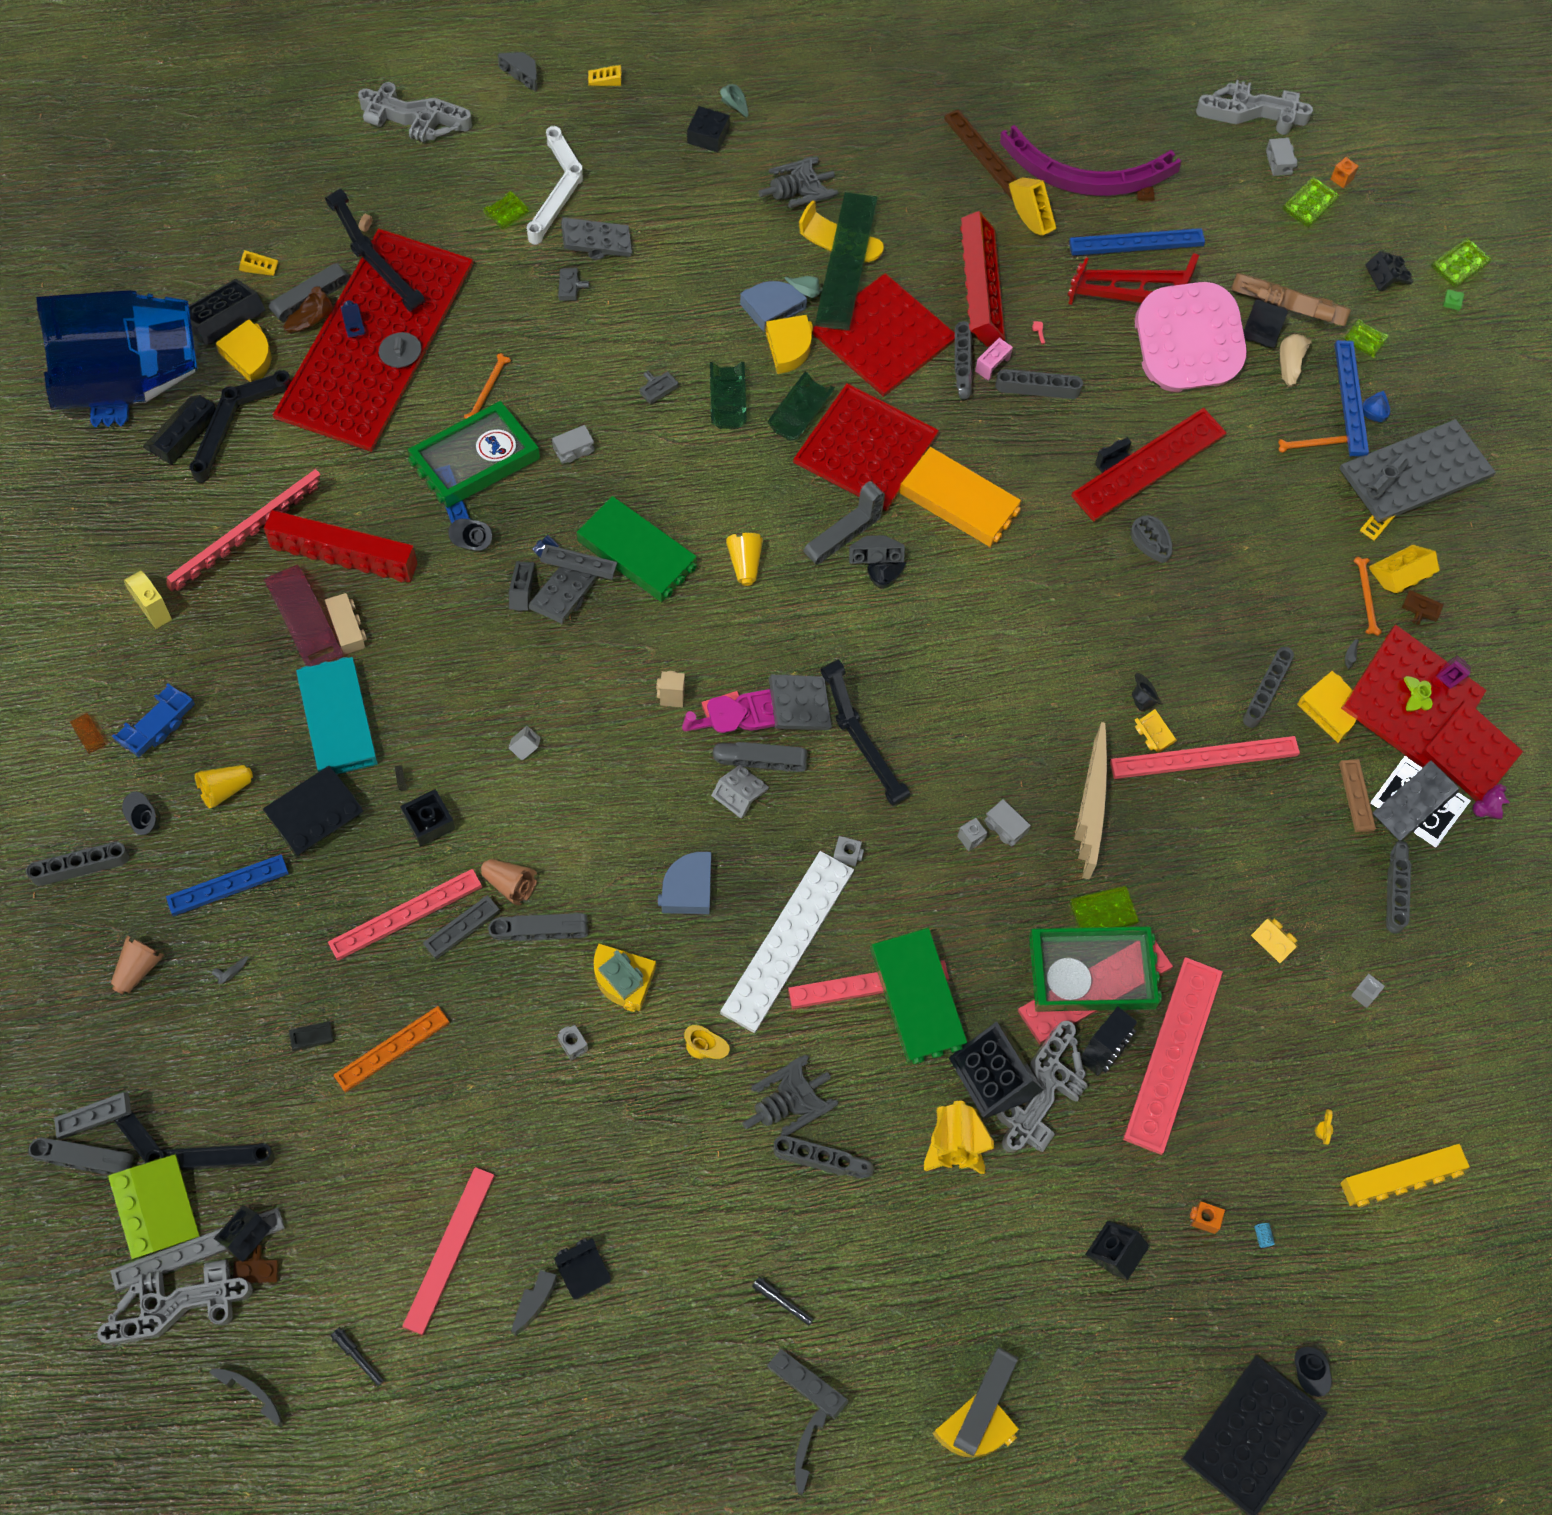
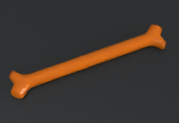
M502 353L497 354L498 362L472 411L464 415L465 419L480 411L501 369L506 363L511 362L509 357H504Z
M1347 435L1286 442L1280 439L1278 441L1280 445L1279 451L1284 453L1287 449L1345 443L1347 442Z
M1356 557L1354 563L1359 567L1369 628L1365 633L1379 636L1382 630L1376 624L1366 568L1370 559Z

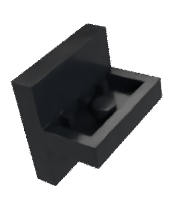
M242 1205L215 1236L214 1240L240 1261L244 1262L272 1227L256 1212Z

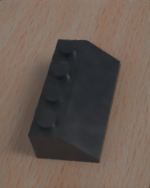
M201 395L189 397L143 445V448L173 465L209 426L216 410L214 403Z

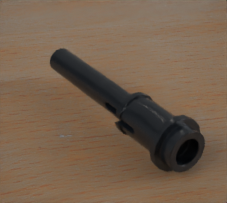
M759 1276L752 1286L755 1289L754 1292L758 1291L772 1303L774 1301L810 1326L814 1320L812 1317L779 1294L780 1290L765 1281V1277L761 1278Z
M341 1327L336 1329L330 1336L332 1342H336L345 1352L346 1356L350 1355L379 1387L384 1382V1379L357 1350L358 1346L345 1333L346 1329Z

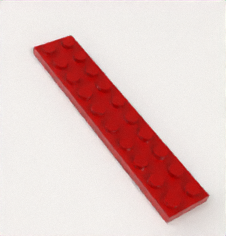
M1202 408L1072 492L1071 497L1090 519L1095 522L1225 437L1227 432L1205 408Z

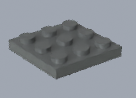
M770 675L769 685L776 729H831L825 679L822 676Z

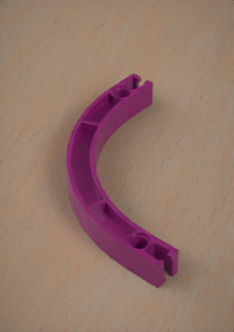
M1015 125L1011 126L1010 136L1007 135V130L1001 132L1000 144L1030 174L1054 187L1079 194L1111 196L1136 192L1142 188L1151 187L1178 173L1181 165L1179 158L1172 162L1175 153L1170 150L1158 158L1134 168L1118 171L1083 170L1062 164L1048 157L1034 147Z

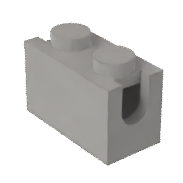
M1289 138L1270 139L1266 148V154L1273 176L1292 175V169L1297 167V158L1294 157L1293 145L1290 144Z
M585 425L552 438L553 449L562 464L572 462L581 456H587L594 452L592 445L594 441Z
M1004 799L986 814L988 817L984 820L987 827L992 831L994 830L1000 839L1011 847L1029 832L1031 826Z

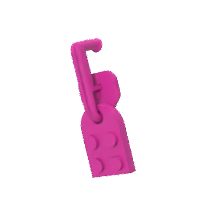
M770 689L742 694L736 700L728 696L712 698L707 704L710 717L696 720V714L688 711L683 721L682 730L692 731L713 727L717 732L725 733L735 731L738 726L749 731L775 727Z

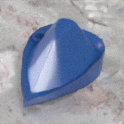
M1384 391L1367 398L1362 405L1364 416L1373 421H1386L1390 414V406Z

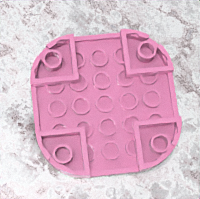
M1210 282L1162 287L1150 293L1136 312L1135 329H1138L1143 356L1142 367L1151 382L1154 381L1161 386V389L1181 392L1185 389L1221 386L1229 382L1243 367L1246 359V344L1240 312L1234 297L1225 288Z

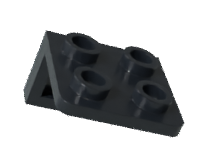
M1379 251L1365 264L1378 291L1383 292L1394 281L1409 285L1413 283L1412 274L1407 270L1405 260L1401 256Z
M1256 299L1243 330L1244 338L1248 341L1261 343L1265 347L1274 348L1288 314V309Z
M1128 437L1123 440L1119 439L1113 445L1104 447L1098 452L1095 465L1101 473L1130 455L1128 451L1132 442Z
M584 1238L578 1241L574 1248L570 1250L568 1248L562 1249L554 1257L555 1264L574 1300L580 1299L611 1281V1277L597 1251L593 1238L589 1240Z

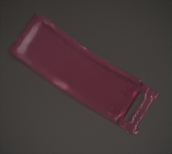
M298 564L263 579L305 666H315L322 662L344 657L326 617ZM331 646L334 651L311 661L308 656Z

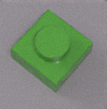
M1447 289L1443 306L1460 311L1464 293Z

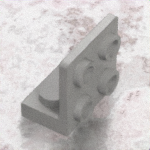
M739 765L719 779L711 796L742 818L746 815L752 801L765 793L769 787L746 768Z

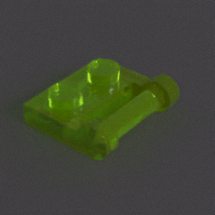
M511 191L493 205L483 208L484 214L490 217L501 229H504L529 212L528 207Z
M1359 318L1345 336L1344 341H1353L1354 347L1374 358L1389 335L1377 331L1363 323L1364 321Z

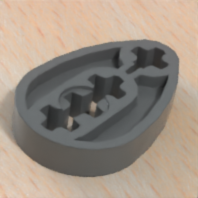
M1149 515L1137 518L1130 531L1132 541L1150 558L1163 563L1167 562L1172 554V542L1164 523L1160 519Z

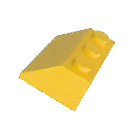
M1411 545L1369 566L1370 571L1382 587L1393 593H1400L1405 588L1416 585L1424 578H1430L1434 573L1440 571L1436 551L1416 545Z

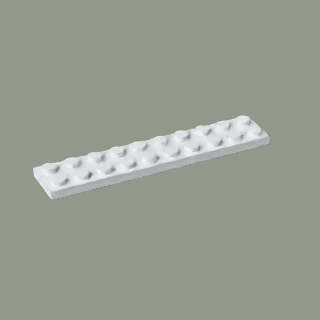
M821 851L818 853L721 1009V1015L756 1033L854 873V869Z

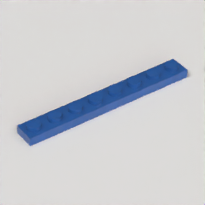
M1202 228L1073 237L1069 240L1072 256L1198 247L1205 244Z
M1336 340L1334 346L1349 456H1368L1369 449L1353 341Z

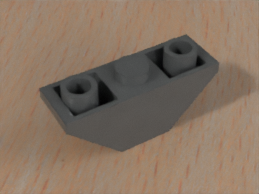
M524 52L498 54V65L502 71H506L514 79L519 80L535 92L538 90L536 63L533 58Z
M885 535L865 536L849 546V564L904 562L905 545Z

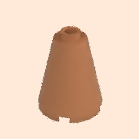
M489 859L481 866L482 876L514 905H521L522 903L520 902L523 899L527 901L535 889L537 880L534 879V874L537 875V872L532 868L495 859Z
M128 935L111 984L114 985L112 989L122 995L125 992L130 993L164 956L162 953L158 956L155 955L157 952L155 949L138 940L131 942L132 937Z

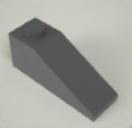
M516 561L509 588V609L528 611L535 562Z

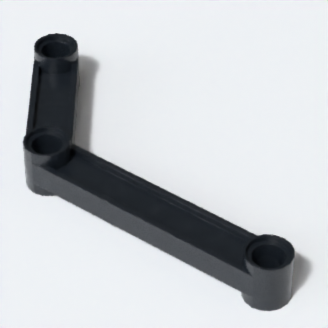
M340 188L326 196L325 201L332 211H336L352 241L350 248L355 256L358 258L362 256L402 298V302L409 312L423 305L425 298L422 293L417 289L413 291L373 249L370 239L366 235L363 236L347 206L349 200L345 192Z
M278 370L274 375L236 387L227 386L223 388L222 396L197 454L189 466L196 482L203 483L209 479L210 470L236 409L244 403L279 392L285 393L291 383L287 371Z
M837 659L821 667V674L825 681L830 684L839 713L835 716L837 724L842 730L847 729L886 789L885 795L888 802L894 806L910 798L907 786L903 782L899 783L860 725L859 714L851 706L842 677L846 674L842 662Z
M132 1110L131 1114L114 1120L145 1163L152 1162L156 1157H161L162 1159L176 1154L180 1170L249 1166L267 1167L275 1159L273 1151L265 1143L161 1150ZM268 1151L266 1158L259 1159L261 1152Z

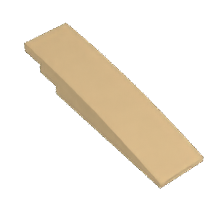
M1101 722L1094 740L1074 840L1081 841L1078 859L1085 860L1082 878L1089 880L1097 864L1105 809L1107 750L1104 722Z

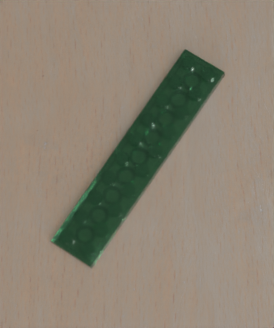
M844 193L815 326L850 331L878 196Z

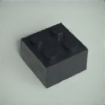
M698 106L687 129V144L718 153L730 129V115Z
M436 789L400 806L403 817L420 847L455 830L454 821Z

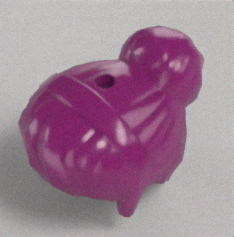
M1497 784L1488 790L1481 801L1474 803L1473 813L1477 817L1487 815L1491 818L1503 819L1502 804L1510 803L1504 793L1507 790L1506 786Z

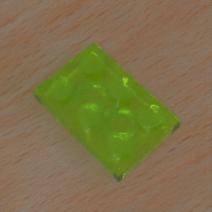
M1312 177L1283 205L1282 210L1309 228L1338 199L1339 194Z
M1466 238L1435 260L1431 267L1456 288L1489 264L1491 258L1471 240Z
M1126 886L1073 898L1069 901L1078 928L1128 927L1139 922Z

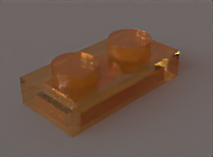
M88 713L70 721L88 754L106 745Z

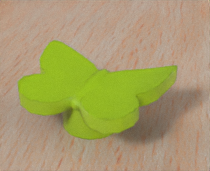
M1404 677V681L1412 695L1407 702L1406 711H1416L1420 708L1426 711L1429 710L1433 705L1431 698H1429L1431 695V684L1428 681L1420 682L1413 677Z

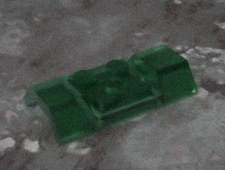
M710 362L711 423L719 429H738L747 423L745 362H740L735 367H719L714 362Z
M805 371L769 418L768 424L776 434L789 441L798 439L823 408L835 387L829 386L825 388L814 382Z

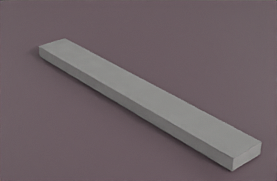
M279 1208L259 1214L272 1227L266 1236L285 1229ZM221 1229L110 1270L115 1290L119 1292L129 1288L132 1284L139 1283L140 1274L144 1273L145 1276H148V1273H153L156 1275L157 1271H161L162 1275L228 1251L214 1240Z

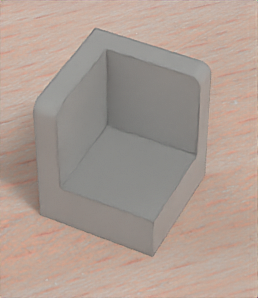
M526 726L511 739L508 748L517 757L524 760L538 748L541 738Z
M1368 973L1351 996L1368 1008L1385 986Z

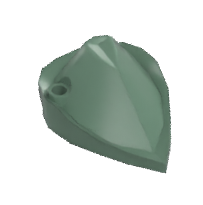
M735 84L724 86L720 90L722 101L729 107L738 110L747 118V104L740 87Z
M804 276L795 279L785 277L789 284L806 296L817 298L823 290L819 286V278Z

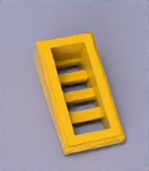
M621 65L588 71V86H621Z
M244 250L239 271L274 276L278 260Z
M1372 515L1360 529V532L1375 541L1395 516L1382 521L1384 523L1382 525ZM1371 522L1378 526L1380 529L1378 530L1375 527H1373L1371 525ZM1367 527L1370 528V529H1371L1372 531H1374L1376 534H1375V535L1371 534L1370 532H1368V531L1366 530V528H1367Z

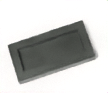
M330 1021L289 1030L292 1051L334 1042Z

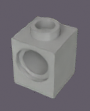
M977 818L960 827L958 838L966 849L970 851L985 841L987 832Z
M839 836L834 859L843 864L856 867L857 860H862L864 849H861L862 842ZM850 849V850H852L854 853H853V854H847V853L845 852V850Z
M576 1025L563 1028L559 1032L560 1034L557 1035L558 1041L570 1061L588 1051V1045ZM570 1038L577 1039V1042L573 1045H570L567 1043V1040Z

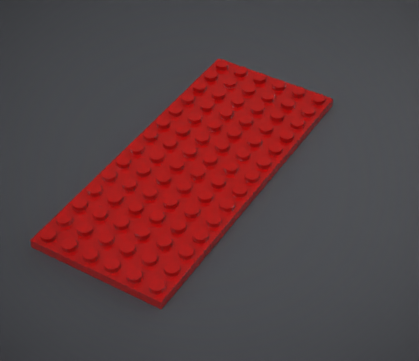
M379 228L371 240L373 249L413 291L417 289L422 293L425 303L409 312L404 306L402 298L362 257L272 414L276 420L370 452L373 451L474 264L471 258ZM351 300L354 304H358L365 330L364 335L347 336L341 306H343L344 302ZM353 328L351 329V332H357L360 329ZM400 332L414 335L421 344V353L415 362L405 367H391L381 360L379 347L386 337Z

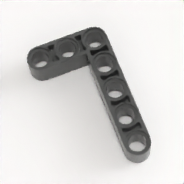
M872 481L867 482L860 491L858 507L809 542L803 552L816 565L830 557L880 519L885 493Z

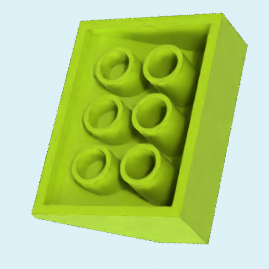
M176 1154L108 1175L132 1259L199 1237Z

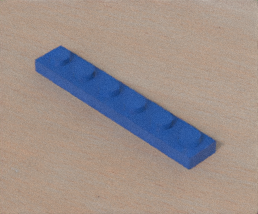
M280 854L166 896L171 914L176 916L288 875L289 873L283 856Z

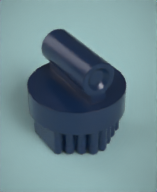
M548 534L543 540L539 539L532 548L540 558L545 544L559 547V544Z

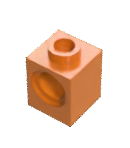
M1345 157L1335 166L1331 180L1344 188L1354 179L1359 166Z
M1200 1201L1196 1207H1192L1190 1218L1193 1219L1191 1226L1216 1234L1220 1230L1225 1210ZM1207 1213L1210 1221H1205L1201 1214Z

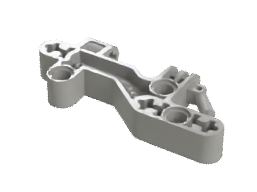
M1236 80L1235 84L1228 83L1226 87L1214 92L1213 95H1202L1196 109V113L1200 117L1232 124L1243 123L1259 117L1277 120L1276 130L1284 135L1290 132L1293 124L1307 125L1313 111L1310 104L1299 102L1300 93L1283 90L1281 98L1265 94L1253 96L1250 94L1251 83L1249 82L1248 85H1245V82L1242 81V84H1240L1239 80ZM1227 93L1232 95V99L1220 98V96Z
M391 82L382 84L378 92L371 89H362L358 93L361 109L365 111L363 115L364 122L381 127L388 119L402 125H412L409 130V137L416 140L421 139L423 143L428 139L434 140L438 136L448 134L452 130L465 132L472 128L471 113L468 109L437 98L411 102L399 100L396 87ZM438 124H443L447 126L441 129L434 130Z
M1063 1021L1056 1025L1031 1060V1071L1043 1088V1091L1029 1100L1023 1109L1019 1106L1011 1108V1118L1006 1117L1004 1111L997 1114L999 1121L1009 1128L1002 1139V1146L1005 1151L1015 1152L1021 1149L1027 1142L1036 1150L1043 1152L1055 1135L1051 1129L1041 1122L1054 1102V1090H1058L1069 1099L1077 1102L1079 1100L1078 1095L1083 1093L1082 1089L1088 1087L1083 1081L1085 1071L1083 1070L1080 1052L1077 1051L1076 1044L1078 1041L1073 1037L1076 1028L1072 1022ZM1063 1028H1065V1029H1066V1031H1065V1034H1066V1035H1064V1036H1062L1061 1038H1059V1036H1060V1035L1062 1034V1032H1063ZM1050 1043H1053V1044L1056 1045V1047H1057V1051H1056V1052H1053V1051L1050 1050V1048H1049V1044H1050ZM1068 1044L1073 1047L1074 1053H1072L1075 1073L1059 1062V1057ZM1045 1057H1048L1043 1063L1044 1067H1041L1040 1060L1044 1059ZM1055 1071L1061 1073V1081L1055 1078ZM1068 1080H1070L1071 1082H1068L1067 1087H1066L1064 1084H1065ZM1017 1134L1020 1135L1019 1137L1016 1138V1140H1015V1142H1014L1016 1145L1012 1146V1145H1011V1143H1012V1140H1011V1139L1014 1138V1137H1016Z
M227 1259L204 1263L205 1284L178 1288L167 1297L164 1292L162 1272L157 1271L156 1275L148 1273V1276H145L143 1273L139 1275V1283L132 1284L129 1287L128 1292L118 1303L117 1310L109 1315V1322L100 1326L97 1335L101 1342L110 1345L162 1336L189 1309L208 1306L210 1321L219 1326H224L232 1320V1302L249 1298L252 1294V1285L242 1278L231 1279ZM240 1284L245 1287V1289L241 1290V1294L237 1291H230V1288L233 1290L239 1289ZM155 1288H156V1291H157L156 1294H155V1293H148V1292H147V1289H149V1291L151 1292V1291H155ZM137 1294H140V1316L117 1321V1315L121 1310L124 1311ZM156 1298L157 1306L150 1310L149 1302ZM224 1309L225 1316L222 1320L218 1321L216 1313ZM155 1322L158 1323V1326L155 1327L154 1330L149 1328L145 1329L144 1325L148 1327L153 1326ZM135 1324L137 1331L134 1335L130 1336L128 1329L131 1325ZM111 1330L120 1331V1334H112L110 1338L107 1337V1333H110Z

